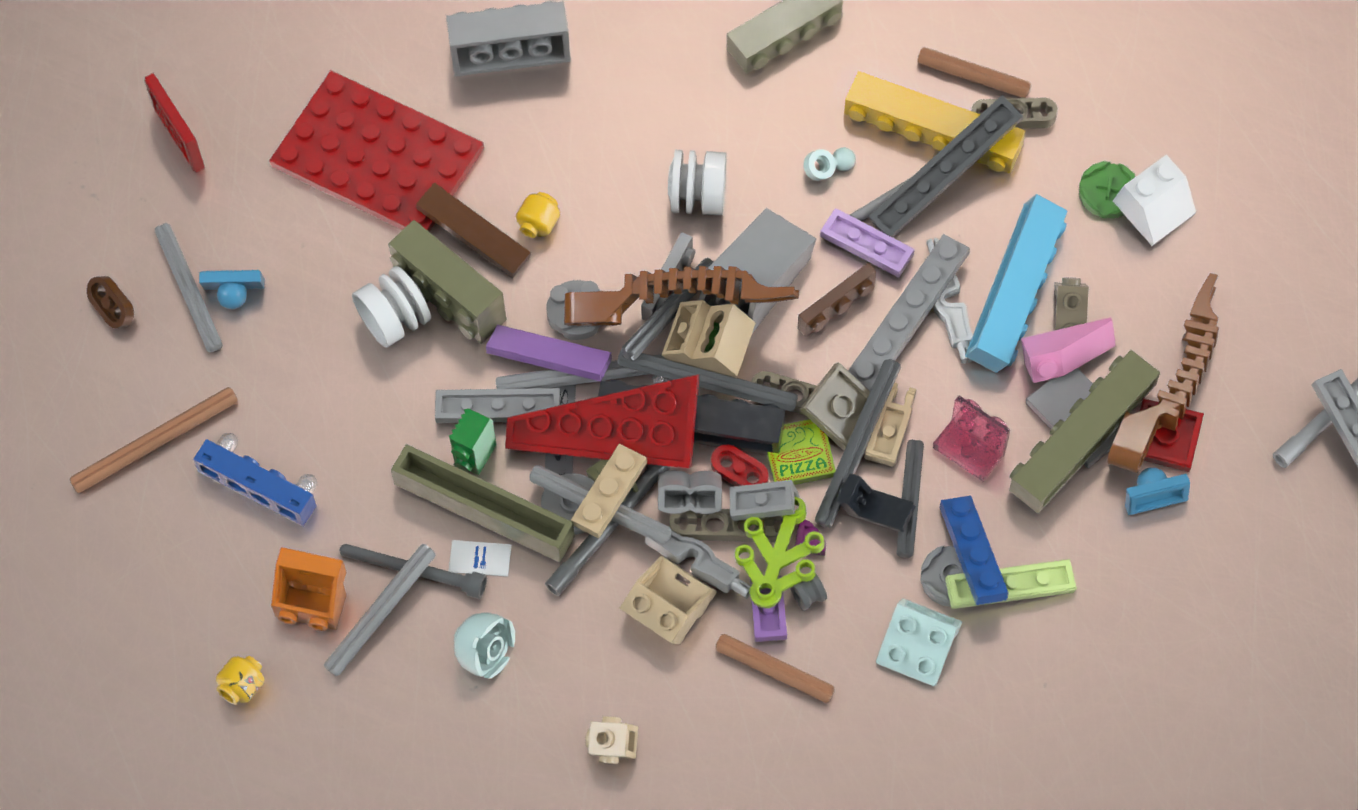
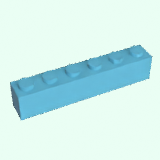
M1038 194L1024 204L965 357L995 373L1013 364L1018 354V350L1015 349L1017 342L1023 338L1028 327L1025 321L1027 316L1033 312L1038 301L1035 295L1037 290L1046 281L1047 273H1045L1047 264H1050L1056 255L1057 248L1054 247L1056 240L1062 236L1066 229L1067 223L1064 220L1068 210Z

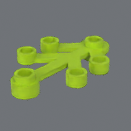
M794 497L795 505L799 506L795 510V514L782 516L783 521L774 548L765 536L763 523L759 518L750 517L744 523L746 536L753 539L768 564L764 576L754 562V552L749 545H740L735 550L737 564L743 566L753 583L750 588V596L753 603L758 607L766 609L774 607L781 600L783 591L802 581H810L815 577L814 563L804 559L797 563L796 571L778 579L782 568L811 553L821 552L825 546L823 535L814 531L806 535L805 542L787 550L795 525L803 522L807 515L805 502L799 497ZM751 525L759 526V529L756 531H750L748 528ZM813 539H817L820 541V543L816 546H812L809 544V542ZM747 552L750 556L747 559H741L739 557L740 554ZM804 567H808L811 569V571L808 574H803L800 572V570ZM764 588H770L772 590L767 595L760 593V591Z

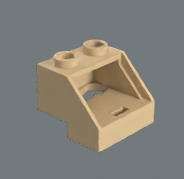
M704 300L680 302L662 356L675 362L728 376H737L756 323L734 304L710 306ZM714 322L720 324L713 348L704 353L705 347L709 343V335L714 329Z
M661 556L635 582L619 609L670 643L680 645L696 619L701 618L717 591L666 557ZM678 573L691 581L690 584L686 585L682 581L675 579Z

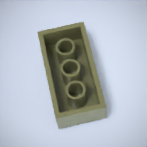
M415 220L388 243L391 255L390 261L393 267L398 266L403 269L416 283L425 298V302L428 303L430 301L436 306L438 313L445 320H453L459 325V330L468 339L474 338L482 344L493 334L497 325H502L507 320L503 292Z

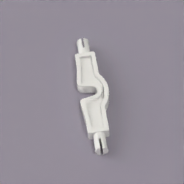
M934 238V242L932 239L926 242L929 252L933 250L939 241L938 238ZM955 274L934 304L933 309L939 319L945 323L951 347H958L961 363L966 364L967 360L968 363L973 361L965 357L973 336L969 325L967 307L965 303H948L945 301L946 298L960 293V283Z

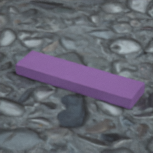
M502 325L496 326L486 345L487 354L600 382L612 361L611 352Z

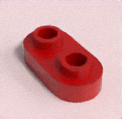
M721 445L713 451L711 455V468L713 472L720 474L721 478L730 484L744 486L768 483L769 474L766 466L732 445ZM724 461H730L732 465L730 467H724L721 465V463ZM749 477H756L758 481L750 483L747 479Z

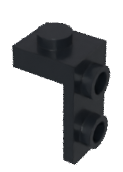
M851 473L846 482L840 487L837 500L850 516L899 532L905 531L916 508L915 504L911 501L871 489L861 476Z

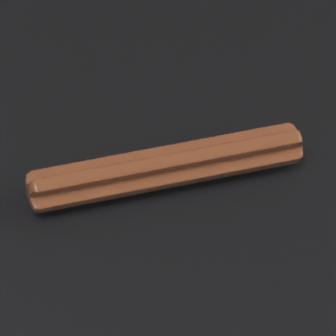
M922 47L918 55L919 64L1021 98H1026L1030 92L1031 83L1029 81L927 47Z
M722 634L716 643V650L824 703H828L834 694L835 687L727 634Z

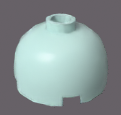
M488 612L474 614L466 619L454 635V651L459 664L472 674L487 679L495 677L503 670L510 657H504L508 646L514 648L515 629L512 622L500 615Z

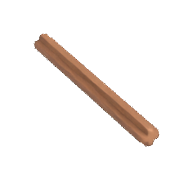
M226 387L71 476V485L77 493H81L236 404L238 401L236 394L230 387Z

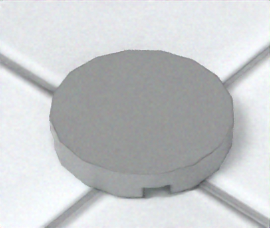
M954 545L941 546L934 549L927 555L921 568L920 581L924 592L934 602L951 607L945 578L947 575L964 573Z

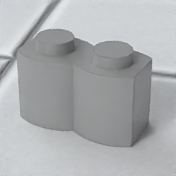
M677 470L665 471L659 474L658 509L660 511L677 514L691 510L700 514H712L721 510L722 480L720 474L713 471H698L688 474Z

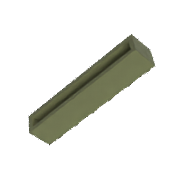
M1130 350L1124 358L1118 356L1109 367L1111 372L1104 379L1099 377L1089 389L1091 393L1085 400L1079 398L1069 411L1071 415L1065 421L1060 419L1053 426L1049 433L1051 437L1045 443L1042 441L1038 442L1030 452L1031 458L1025 465L1022 462L1019 463L1009 476L1011 478L1009 491L1039 514L1116 430L1126 412L1131 413L1157 385L1160 371L1134 351Z
M408 444L405 445L391 468L394 485L559 563L575 538L572 521Z

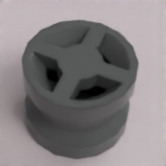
M817 574L810 581H802L790 587L796 602L804 611L809 609L812 603L816 601L823 602L827 599L825 588Z

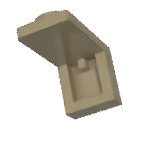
M1063 277L1062 283L1055 282L1054 295L1057 297L1055 330L1087 323L1089 287L1081 283V278Z

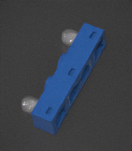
M223 434L216 444L208 439L205 440L193 458L198 472L304 527L317 507L313 492L317 487V479L314 475L304 474L297 484L294 485L287 481L286 477L277 470L270 469L268 471L260 467L259 463L250 456L244 455L241 457L233 453L238 445V439L234 434Z

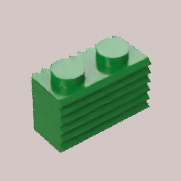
M467 408L464 409L465 413L461 414L462 419H458L459 424L455 425L456 429H453L452 434L449 435L451 453L454 460L453 465L467 473L472 472L479 475L497 445L494 423L492 419Z

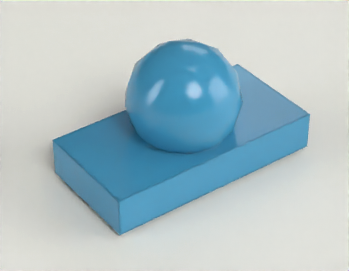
M259 270L199 272V283L204 290H218L217 299L221 306L226 309L240 308L247 298L246 289H265V278Z
M1155 467L1142 470L1137 479V486L1126 488L1125 508L1128 515L1188 501L1190 480L1187 473L1167 478L1162 470Z

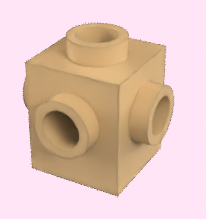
M602 716V722L591 721L590 729L587 730L585 737L588 754L599 756L600 763L618 764L619 758L636 759L638 726L621 723V717Z

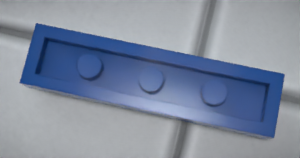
M971 495L941 500L940 511L975 604L981 605L1006 601L1008 590Z

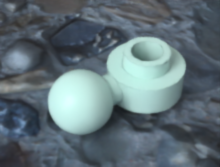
M846 147L837 149L833 155L827 150L819 149L805 157L804 170L812 180L821 181L831 177L835 168L840 171L850 170L855 165L856 157L854 152ZM815 161L819 164V171L815 168Z

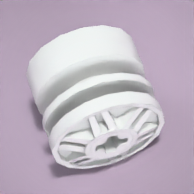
M675 149L668 175V196L672 213H679L681 200H686V213L691 214L696 200L701 201L704 215L723 216L727 164L726 152L707 151L703 165L697 164L694 150H690L688 164H683V150Z
M398 266L390 269L389 276L385 274L379 276L382 291L372 283H368L352 293L354 305L363 322L376 340L386 348L404 337L401 322L414 331L419 326L418 322L425 324L431 320V314L422 292L407 273Z

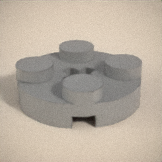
M572 280L552 288L546 305L547 318L551 328L556 329L565 338L571 340H583L595 335L601 326L564 325L565 293L601 291L598 285L593 281Z

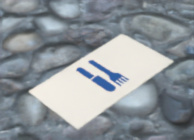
M452 540L448 571L465 574L478 572L486 575L508 577L512 544Z

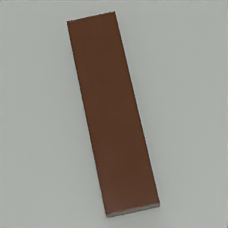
M433 183L416 204L417 210L511 278L514 277L531 255L529 250L436 183Z

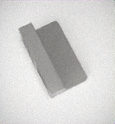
M792 480L730 487V517L733 521L747 520L750 517L765 518L795 514L794 497H799V493Z

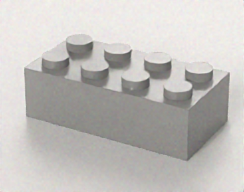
M546 1L542 4L534 5L519 4L510 8H488L479 12H458L454 15L446 16L455 77L571 62L564 1Z

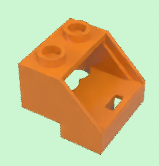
M281 547L275 566L271 601L275 617L287 624H296V622L306 623L309 627L319 631H326L327 628L337 630L347 596L343 585L346 576L343 560Z

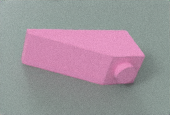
M1111 317L1021 338L1024 363L1033 383L1065 376L1116 346Z

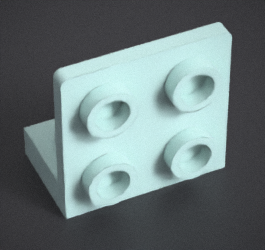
M902 598L896 605L876 663L935 686L962 621Z

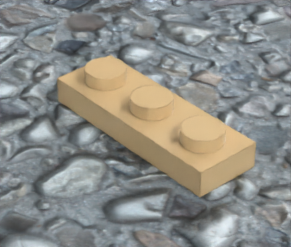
M619 444L571 518L574 526L599 539L646 466L647 458Z

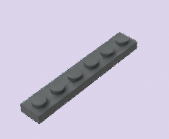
M1001 95L870 214L869 219L881 232L893 238L1022 121L1023 115Z

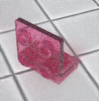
M958 396L954 401L952 420L934 441L933 448L984 482L1005 456L1010 429L999 417H991L982 411L975 401Z

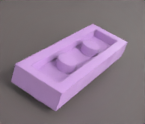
M837 208L834 209L820 231V237L898 278L914 255V249Z

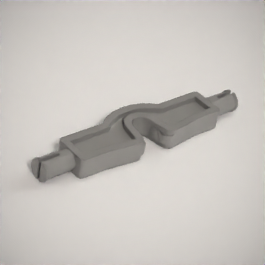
M672 530L670 539L663 545L645 537L646 545L655 549L675 564H679L688 557H695L696 560L691 565L693 576L725 593L732 589L744 596V598H749L751 586L739 579L740 572L716 558L714 552L705 543L694 538L682 537Z

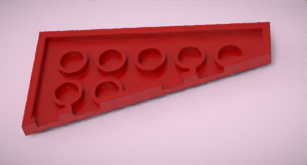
M700 374L510 416L507 418L505 449L609 460L617 446L621 444L645 456L647 464L691 468Z

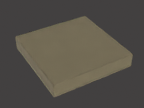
M838 362L831 367L799 410L840 448L845 450L870 391Z

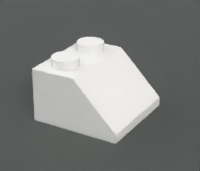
M1167 154L1125 184L1113 200L1115 205L1151 246L1196 213L1187 177Z

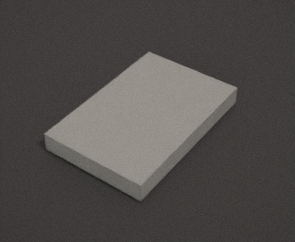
M1077 368L1065 376L1049 380L1028 396L1025 403L1052 429L1060 419L1065 421L1071 415L1069 411L1079 398L1085 400L1091 393L1089 389L1093 383ZM1120 425L1084 463L1087 468L1110 452Z

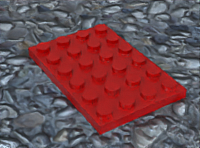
M330 70L270 158L269 163L270 167L396 228L403 230L415 220L430 232L435 222L416 209L417 202L433 183H436L454 196L483 151L484 143Z

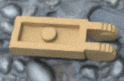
M894 383L868 442L864 459L891 467L895 466L912 414V405L916 395V389L910 387L906 392L904 405L893 403L898 392V383Z

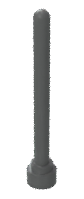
M343 544L339 550L340 554L344 557L400 571L408 561L349 544ZM427 566L419 576L460 587L463 592H467V596L477 599L482 598L487 583L486 574L473 572L472 574L466 573V575H461Z

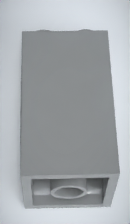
M766 208L708 268L713 270L714 266H722L728 270L729 266H734L741 271H747L749 274H752L754 279L761 285L767 287H789L811 259L816 238ZM741 282L739 303L734 305L756 323L753 329L754 332L777 302L746 303V299H741ZM702 290L700 292L699 300H704L710 306L731 304L725 298H717L716 294H703Z

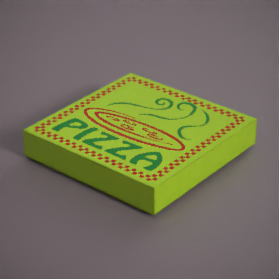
M810 419L784 424L779 454L767 452L773 482L792 480L793 484L797 485L833 478L836 471L828 436Z

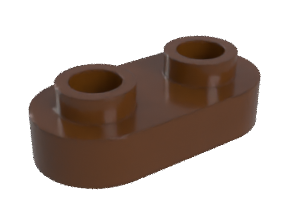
M99 276L91 278L86 289L89 302L111 328L128 327L134 318V309L129 299L110 277Z

